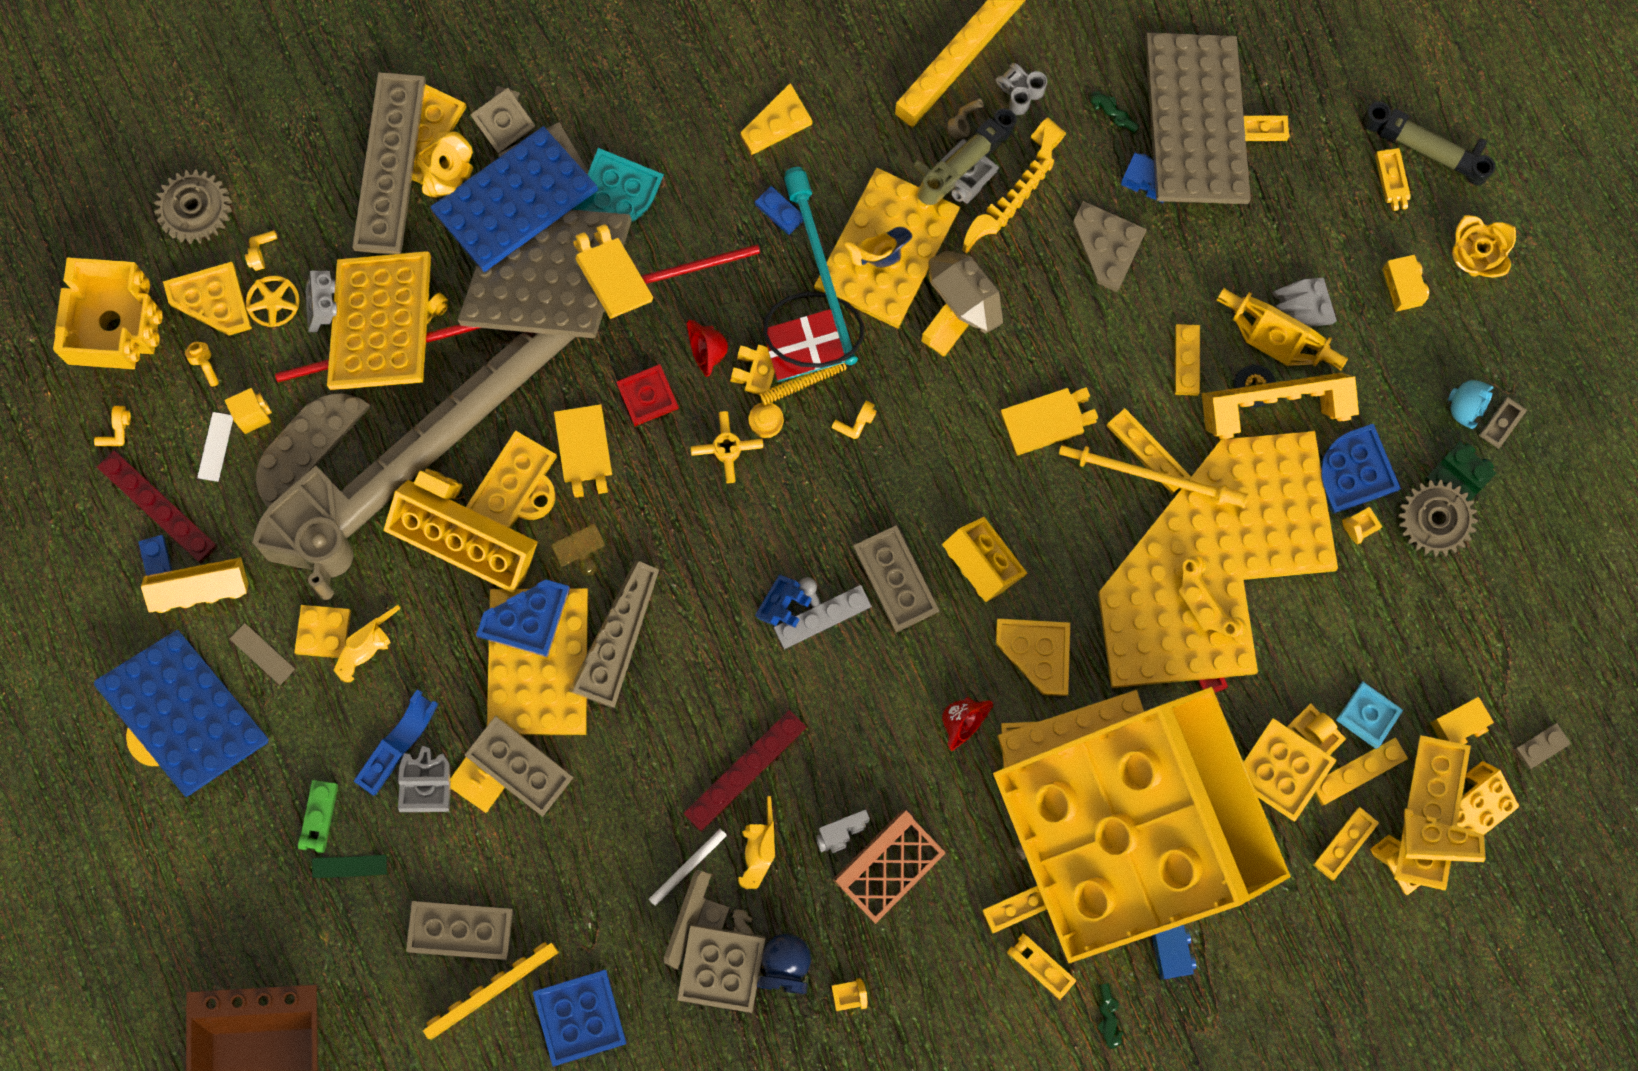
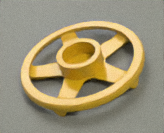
M280 276L264 277L256 280L248 291L246 309L251 318L258 324L267 327L280 326L290 321L296 314L300 302L299 293L293 283L286 278ZM268 281L283 282L274 292L270 291L264 284ZM288 286L294 292L295 304L282 299ZM258 288L263 295V299L251 304V297ZM266 308L268 310L269 323L258 319L253 311ZM281 308L292 310V313L286 319L276 322L277 311Z

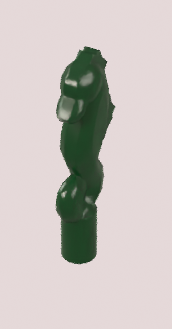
M1094 91L1091 94L1090 103L1094 105L1095 110H1098L1101 106L1108 116L1114 117L1113 122L1115 125L1124 126L1134 134L1137 132L1140 125L1129 119V115L1124 110L1116 108L1115 97H1107L1101 94L1100 91Z
M1109 983L1099 985L1102 996L1099 1010L1105 1017V1020L1101 1021L1097 1029L1103 1034L1107 1042L1105 1045L1110 1049H1115V1047L1121 1044V1037L1124 1032L1118 1031L1115 1034L1117 1018L1113 1012L1118 1009L1119 1004L1116 998L1112 997Z

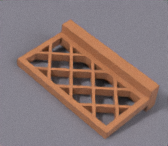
M901 810L832 880L876 924L938 862L945 852L922 829L907 810ZM910 825L917 831V842H904V831ZM900 836V842H894ZM921 836H922L927 842H921ZM890 845H900V860H886V851ZM904 845H917V860H904ZM921 845H931L937 854L931 860H921ZM883 853V860H876ZM873 862L882 863V877H869V866ZM886 863H900V878L886 877ZM904 863H917V874L913 878H904ZM921 863H927V864L921 869ZM865 871V877H859ZM855 880H865V895H855L848 887ZM869 880H882V895H869ZM886 880L900 881V891L896 895H886ZM858 898H865V905ZM868 898H882V909L876 915L868 909ZM886 898H892V899L886 904Z

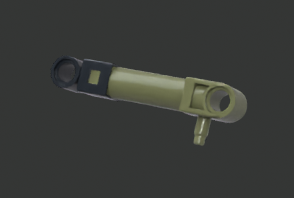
M1006 108L997 110L993 119L988 118L975 130L972 138L945 162L940 161L934 168L930 169L924 163L917 160L914 163V167L924 175L917 192L918 199L927 205L938 203L954 188L959 178L984 156L988 157L995 151L1002 141L1007 140L1017 122L1013 111Z

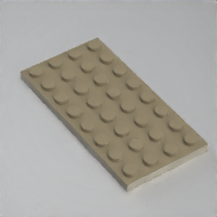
M1147 33L1145 36L1156 201L1249 204L1251 197L1237 36Z

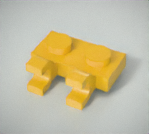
M758 344L757 351L740 346L737 360L751 361L753 364L750 373L734 367L730 381L739 384L745 383V391L757 395L765 390L768 391L775 374L768 347Z

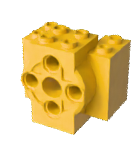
M67 258L64 282L70 288H61L53 350L68 365L135 369L136 362L140 359V353L154 354L155 347L159 345L157 329L158 324L162 323V311L151 297L146 294L150 289L149 279L135 262ZM114 319L121 320L120 325L115 330L106 331L109 322Z

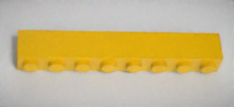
M987 0L897 101L895 115L913 128L1025 0Z

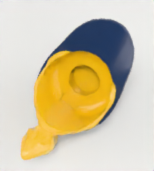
M896 227L887 233L881 232L878 236L864 239L859 246L850 241L845 242L844 245L847 247L850 259L855 265L861 266L870 263L876 267H888L901 259V248L912 239V233L904 227Z

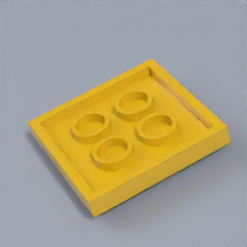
M1272 718L1243 763L1258 798L1295 822L1336 762V759Z

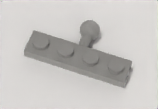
M805 577L799 581V589L804 591L803 594L812 598L810 602L812 609L795 616L800 619L795 628L783 622L773 627L785 650L872 606L861 585L821 604L816 594V581L810 577Z

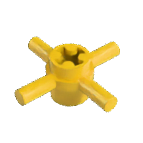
M727 411L719 412L721 434L715 438L713 444L691 446V454L693 456L714 453L720 461L724 462L726 483H734L733 461L739 457L742 450L763 448V439L740 441L736 435L730 433L729 415ZM732 443L734 446L730 447L729 453H725V449L720 447L722 444Z

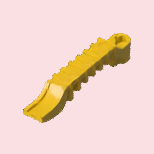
M1049 117L1038 126L1030 137L1041 148L1036 156V160L1029 166L1030 171L1026 170L1022 174L1023 181L1019 180L1014 185L1015 190L1019 194L1011 189L1006 195L1011 203L1004 197L997 202V206L1003 213L991 204L986 209L988 215H980L973 221L966 234L962 249L966 254L979 238L988 234H997L1001 227L1004 228L1008 219L1014 216L1016 209L1022 206L1024 199L1030 196L1032 189L1035 190L1039 181L1045 178V173L1052 169L1054 164L1052 150L1061 142L1066 132Z

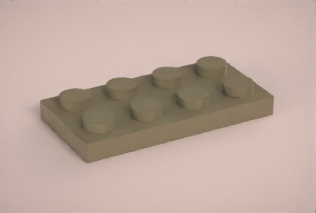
M897 525L853 545V549L895 633L939 613V609Z
M498 716L493 718L465 754L468 759L542 817L574 778L573 775Z
M412 901L406 952L508 960L513 909Z

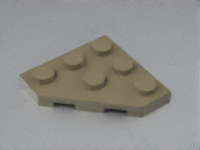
M1083 201L1073 221V227L1075 232L1078 233L1082 249L1087 261L1090 263L1096 283L1118 292L1147 229Z

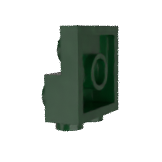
M1459 441L1424 480L1427 483L1432 480L1435 486L1439 480H1442L1443 486L1452 482V489L1460 486L1459 493L1462 495L1468 492L1466 501H1471L1493 478L1496 472L1493 470L1494 465L1492 462L1485 458L1481 460L1474 454L1476 450L1469 443L1462 444Z

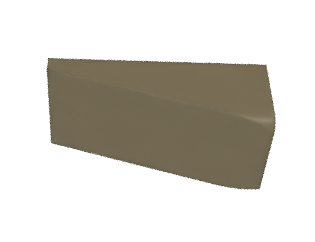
M1505 397L1479 436L1499 449L1527 409L1509 397Z

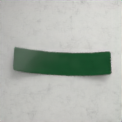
M387 855L312 859L313 878L387 874Z

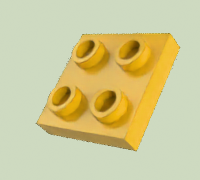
M1309 704L1287 726L1329 755L1346 740L1337 730L1335 722L1325 713H1320L1312 704Z

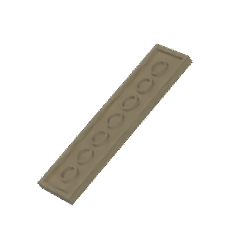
M378 72L352 247L354 251L383 254L402 253L426 84L425 76Z

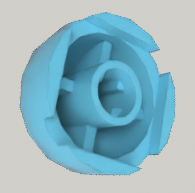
M1469 380L1464 382L1458 389L1453 388L1448 398V401L1452 402L1450 410L1453 418L1460 424L1474 429L1478 424L1474 420L1477 416L1483 417L1493 394L1489 391L1494 389V387L1481 381Z

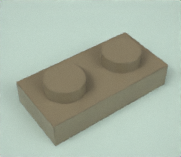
M1555 723L1514 750L1525 767L1530 770L1571 743L1559 725Z

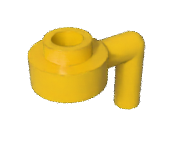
M275 230L253 236L249 239L250 248H248V254H245L249 268L253 267L255 271L265 268V261L259 245L278 239Z
M437 293L428 302L427 325L433 317L443 315L448 308V299L442 293Z
M204 342L191 343L185 350L188 362L191 365H200L210 386H217L219 381L208 361L211 357L208 345Z
M867 400L865 401L853 428L838 420L834 421L831 428L848 437L857 439L866 422L871 424L877 412L873 409L875 404Z
M113 406L112 427L115 430V437L95 436V446L124 445L126 425H130L131 421L130 411H126L125 406Z

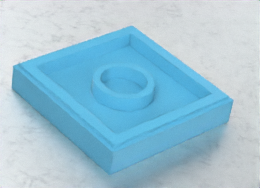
M1362 681L1336 721L1377 749L1403 710Z

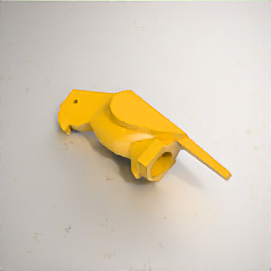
M399 605L382 616L375 618L347 638L334 668V673L341 681H353L354 677L352 676L355 673L356 666L368 661L378 649H388L387 645L391 642L378 626L400 609Z
M767 796V825L750 824L746 825L745 830L742 831L743 836L748 840L745 848L748 870L743 874L742 878L738 877V882L745 889H757L771 862L775 858L771 796Z

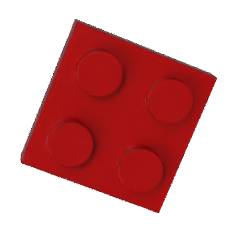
M660 364L616 382L634 426L679 409Z

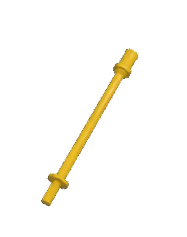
M1061 445L1059 455L1081 460V467L1086 462L1209 495L1215 497L1220 504L1225 502L1245 508L1249 493L1229 489L1227 485L1216 488L1089 453V446H1085L1084 451Z

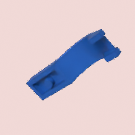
M419 689L411 697L410 704L403 718L393 731L382 739L354 780L355 783L373 796L379 792L404 753L421 736L439 704L436 701L431 703L422 696L423 692Z

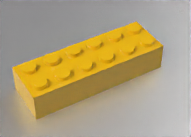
M407 480L395 491L383 530L512 593L525 581L538 543L450 499L442 498L427 491L410 480Z

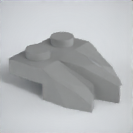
M1324 278L1300 280L1272 292L1274 298L1280 300V304L1274 306L1275 308L1310 328L1313 326L1331 325L1337 321Z
M422 746L416 760H413L410 754L404 753L399 766L398 777L400 785L399 812H449L451 793L450 766L444 754H440L435 760H431L430 748Z

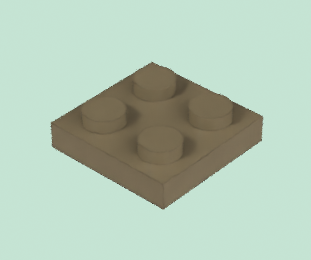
M509 88L471 114V117L498 154L536 127Z

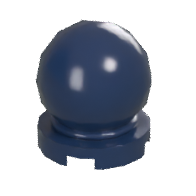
M791 933L774 936L767 942L762 953V966L767 974L758 976L757 987L772 990V988L780 989V986H783L784 992L806 994L808 984L803 983L802 978L808 973L811 964V951L806 942L799 936Z

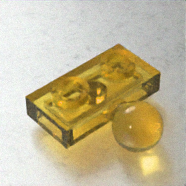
M595 523L552 543L551 546L562 567L580 559V572L585 576H592L598 571V562L596 559L589 557L588 554L605 546V543Z

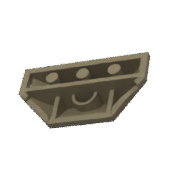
M945 251L928 261L930 266V283L959 320L972 327L979 328L985 334L1003 324L999 291L970 255Z

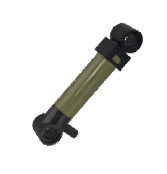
M1381 101L1372 103L1363 117V125L1368 131L1378 132L1382 130L1379 135L1380 137L1392 143L1396 140L1465 175L1467 180L1473 185L1486 183L1495 171L1496 166L1493 159L1489 156L1481 155L1487 144L1485 139H1478L1474 149L1470 152L1408 120L1410 115L1396 108L1391 114L1390 107ZM1372 114L1380 116L1381 119L1374 118ZM1477 167L1483 169L1484 173H1480Z

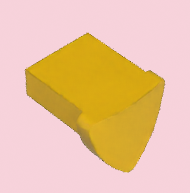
M1370 507L1352 517L1342 519L1346 532L1357 545L1362 542L1363 538L1382 528Z
M856 978L854 982L831 986L836 1011L861 1007V1009L867 1008V991L861 978Z

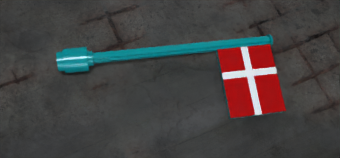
M793 167L785 172L784 182L790 200L799 204L830 309L768 327L767 334L772 345L784 356L800 362L824 363L839 359L853 348L808 204L809 197L812 195L808 177L801 167ZM768 347L778 382L842 363L853 365L858 361V357H855V354H853L841 363L822 368L800 367L782 360Z

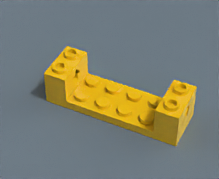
M1344 373L1201 393L1205 429L1207 432L1212 433L1213 436H1219V439L1233 438L1234 433L1241 432L1238 404L1240 407L1253 406L1254 401L1274 403L1278 402L1280 397L1294 400L1300 399L1301 394H1310V396H1320L1321 413L1330 416V419L1348 421L1351 420V416L1359 415L1355 376Z

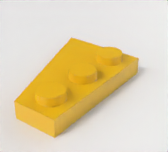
M790 83L740 132V135L749 152L753 155L812 125V119Z
M1405 808L1406 858L1469 862L1485 861L1483 834L1457 825L1449 826L1437 822L1436 818L1430 816L1425 818L1413 814L1414 811Z

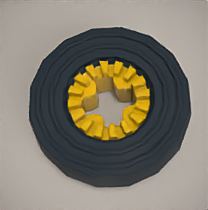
M1253 364L1244 367L1238 372L1234 379L1233 388L1247 387L1251 385L1252 381H1255L1256 385L1276 382V379L1268 368ZM1254 401V405L1248 407H1260L1267 403Z

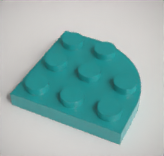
M598 148L587 174L597 185L598 191L574 207L573 210L630 214L632 221L641 217L653 203L664 174Z

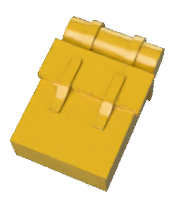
M427 468L425 471H419L414 482L415 485L445 499H455L463 487L456 480Z

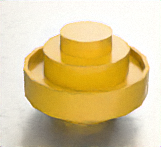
M759 403L750 411L749 426L757 436L771 438L782 429L784 423L783 413L775 404L767 403L764 405Z

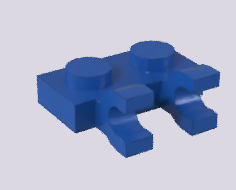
M779 574L755 616L761 621L774 626L781 620L795 628L800 619L791 615V612L787 610L791 600H794L808 607L812 598L803 594L804 591L799 589L800 584L797 581Z

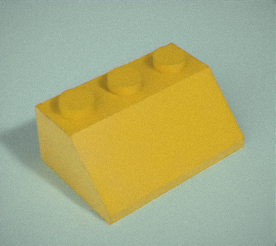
M985 517L959 528L942 544L948 556L955 561L962 574L968 578L976 589L977 594L985 602L998 596L1028 574Z

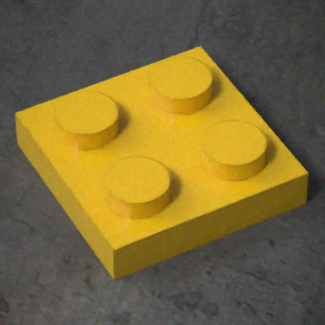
M301 605L294 653L296 655L339 658L348 638L351 610Z

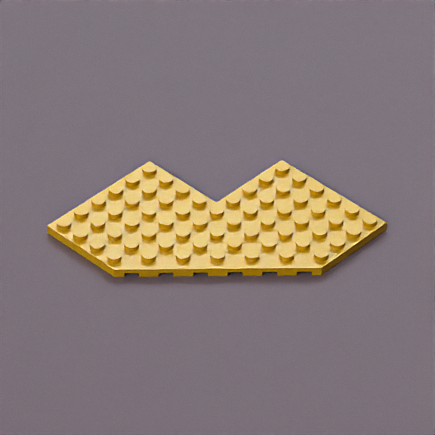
M1315 431L1221 439L1189 480L1216 488L1227 485L1229 489L1249 493L1245 508L1225 502L1220 504L1215 497L1182 488L1102 587L1098 597L1111 688L1255 675L1258 673L1244 580L1333 572L1338 569L1326 494L1321 478V465ZM1200 556L1205 560L1206 570L1201 574V578L1227 618L1239 617L1245 621L1246 632L1242 636L1233 638L1211 629L1204 631L1178 591L1182 588L1183 582L1182 566L1189 557ZM1191 563V568H1192V570H1194V564H1193V563ZM1231 625V630L1234 632L1235 628Z

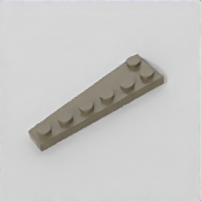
M634 561L569 692L610 708H615L659 569L640 561Z

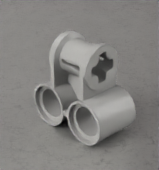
M1012 63L1007 72L996 78V83L1005 93L1010 95L1009 109L1015 115H1023L1028 111L1031 99L1038 100L1044 95L1047 77L1039 71L1028 75L1018 64ZM1032 83H1037V84H1039L1041 87H1040V88H1034V87L1031 86V84H1032ZM1015 99H1023L1025 103H1017Z

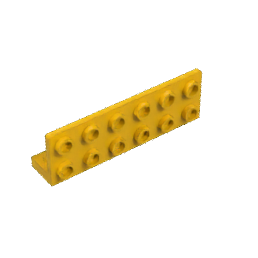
M1481 761L1466 773L1465 778L1467 782L1474 787L1462 796L1457 826L1484 835L1519 807L1501 770ZM1387 835L1370 850L1374 857L1388 865L1393 876H1395L1401 841L1391 835ZM1396 880L1402 892L1406 895H1409L1420 886Z

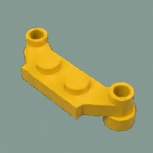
M1200 556L1189 557L1182 566L1183 582L1182 588L1178 591L1204 631L1211 629L1233 638L1242 636L1246 632L1245 621L1239 617L1227 618L1201 578V574L1206 570L1205 560ZM1191 563L1194 564V570L1191 568ZM1231 625L1235 628L1234 632L1231 630Z

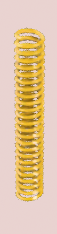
M842 363L844 366V370L846 371V365L845 363ZM841 364L835 365L831 368L815 371L814 374L813 372L788 380V382L781 385L778 384V386L772 387L768 391L765 390L761 394L759 393L762 403L764 405L770 404V402L773 403V400H780V397L783 398V395L786 397L790 393L793 394V391H800L803 387L806 388L810 384L813 385V382L816 384L820 380L823 381V378L826 379L840 371L843 372V367Z

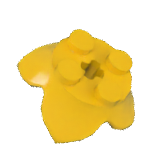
M1465 215L1459 222L1455 232V246L1452 248L1454 262L1471 276L1481 275L1493 278L1506 275L1511 267L1508 253L1514 247L1516 241L1515 226L1504 222L1485 225L1480 218ZM1482 247L1485 252L1481 253L1477 248L1480 249Z

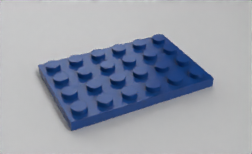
M543 126L458 186L454 192L444 196L430 206V208L481 270L486 272L598 191V188Z
M178 629L94 681V686L185 797H188L268 743L269 739Z

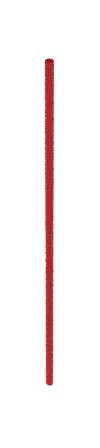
M757 244L641 275L645 284L757 255L760 254V249ZM458 324L426 333V343L480 328ZM329 359L275 373V378L277 382H282L327 370Z

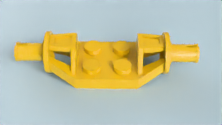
M1223 288L1216 301L1235 310L1234 313L1236 315L1233 321L1237 323L1246 343L1287 366L1312 365L1316 367L1318 362L1323 360L1341 371L1346 364L1348 357L1330 348L1331 337L1326 339L1309 326L1279 309L1251 297V292L1247 294L1246 298H1240L1226 290V288ZM1244 311L1256 318L1253 325L1243 315ZM1304 346L1318 351L1316 355L1300 353Z

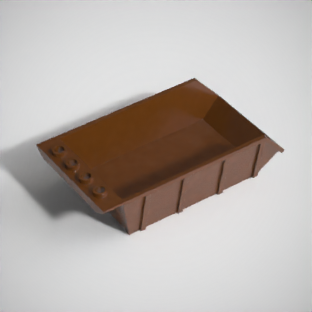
M317 985L186 992V1071H318ZM290 994L295 997L292 1004H288L286 1000ZM263 996H267L269 999L268 1004L265 1006L260 1002ZM238 997L242 999L240 1007H236L234 1004ZM211 999L216 1001V1006L213 1009L208 1005Z

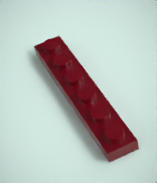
M115 450L97 466L105 476L200 564L218 547Z
M790 710L786 712L683 814L702 832L807 727Z

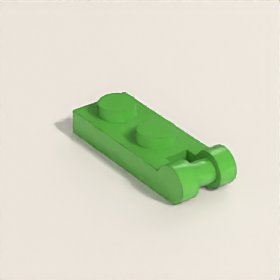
M312 780L298 849L307 850L311 848L315 849L316 852H325L338 784ZM311 831L319 832L317 839L310 838Z

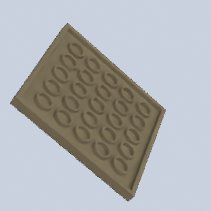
M570 210L486 272H483L476 265L458 318L459 324L469 327L596 338L604 308L575 260L579 251L575 248L573 241L577 240L576 235L585 232L589 238L591 248L599 246L600 244L595 239L594 233L598 232L596 229L598 226L606 224L610 231L611 239L619 238L624 247L632 221L630 214Z

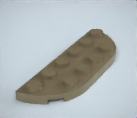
M331 394L315 399L297 414L264 451L257 467V489L267 508L314 466L320 464L370 408L367 402L352 395Z

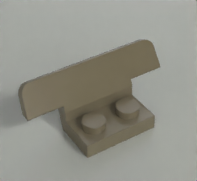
M699 870L695 871L692 876L664 955V963L677 970L687 946L690 924L723 929L730 909L727 906L703 898L711 874Z

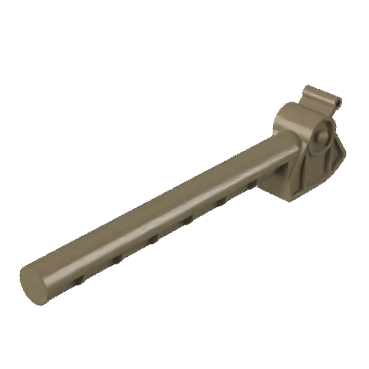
M522 332L342 491L317 466H314L269 506L257 525L252 543L269 562L313 570V573L308 578L309 584L322 599L328 600L332 598L334 590L330 586L331 578L343 574L353 561L354 551L348 537L393 499L395 491L407 480L413 481L419 471H424L575 337Z

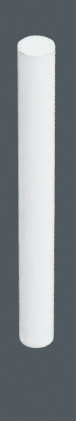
M719 829L649 898L650 902L656 906L727 835Z

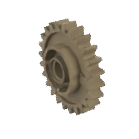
M195 169L193 175H190L185 170L183 177L176 173V180L168 178L169 186L161 185L164 192L156 194L160 201L154 202L156 207L159 208L154 213L159 217L157 222L163 225L162 229L165 233L169 232L172 239L177 236L179 242L182 243L186 238L189 244H192L193 240L196 239L200 244L203 237L210 241L211 233L218 236L217 228H226L222 222L230 221L226 213L232 212L231 207L228 205L232 203V200L228 197L229 192L224 188L222 181H218L215 175L209 178L207 171L200 175L197 169ZM192 204H198L195 209L189 210Z
M1430 480L1427 487L1421 483L1418 485L1419 491L1415 489L1410 490L1412 497L1405 496L1403 498L1407 505L1402 504L1399 506L1404 513L1399 514L1397 517L1404 521L1398 525L1400 528H1405V532L1401 536H1409L1410 539L1407 545L1416 544L1414 551L1423 548L1424 556L1429 551H1432L1434 558L1438 556L1439 552H1441L1443 557H1446L1448 550L1453 554L1457 553L1456 546L1463 549L1465 547L1463 540L1468 542L1472 540L1468 533L1476 532V529L1471 524L1477 523L1478 520L1472 518V515L1477 510L1470 509L1474 501H1466L1468 492L1461 495L1459 493L1460 486L1452 489V482L1443 486L1442 480H1439L1436 486ZM1433 513L1442 515L1443 523L1441 525H1437L1432 521Z

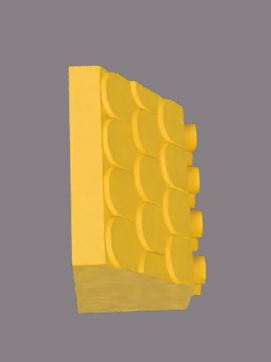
M1212 687L1160 705L993 773L1068 963L1240 906L1291 877Z

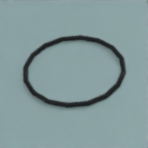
M803 292L787 296L772 306L764 318L763 336L768 347L782 360L800 367L822 368L841 363L857 351L864 339V323L858 311L847 301L837 298L838 302L854 313L860 325L859 339L853 349L839 359L824 363H806L784 356L772 345L767 334L768 320L778 307L789 300L805 296L827 298L826 293Z

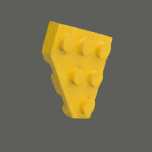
M233 262L163 281L168 303L172 307L229 336L252 329Z
M997 619L996 645L1042 695L1068 696L1070 623Z

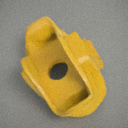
M440 131L436 138L417 155L416 163L421 168L424 177L422 191L433 199L454 192L464 180L470 179L473 166L469 164L473 151L469 142L460 133ZM442 155L445 156L446 159L439 164V158Z

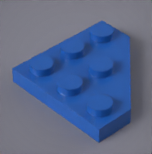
M545 579L538 583L537 586L509 598L506 602L495 608L492 607L485 611L476 636L548 657L570 587Z

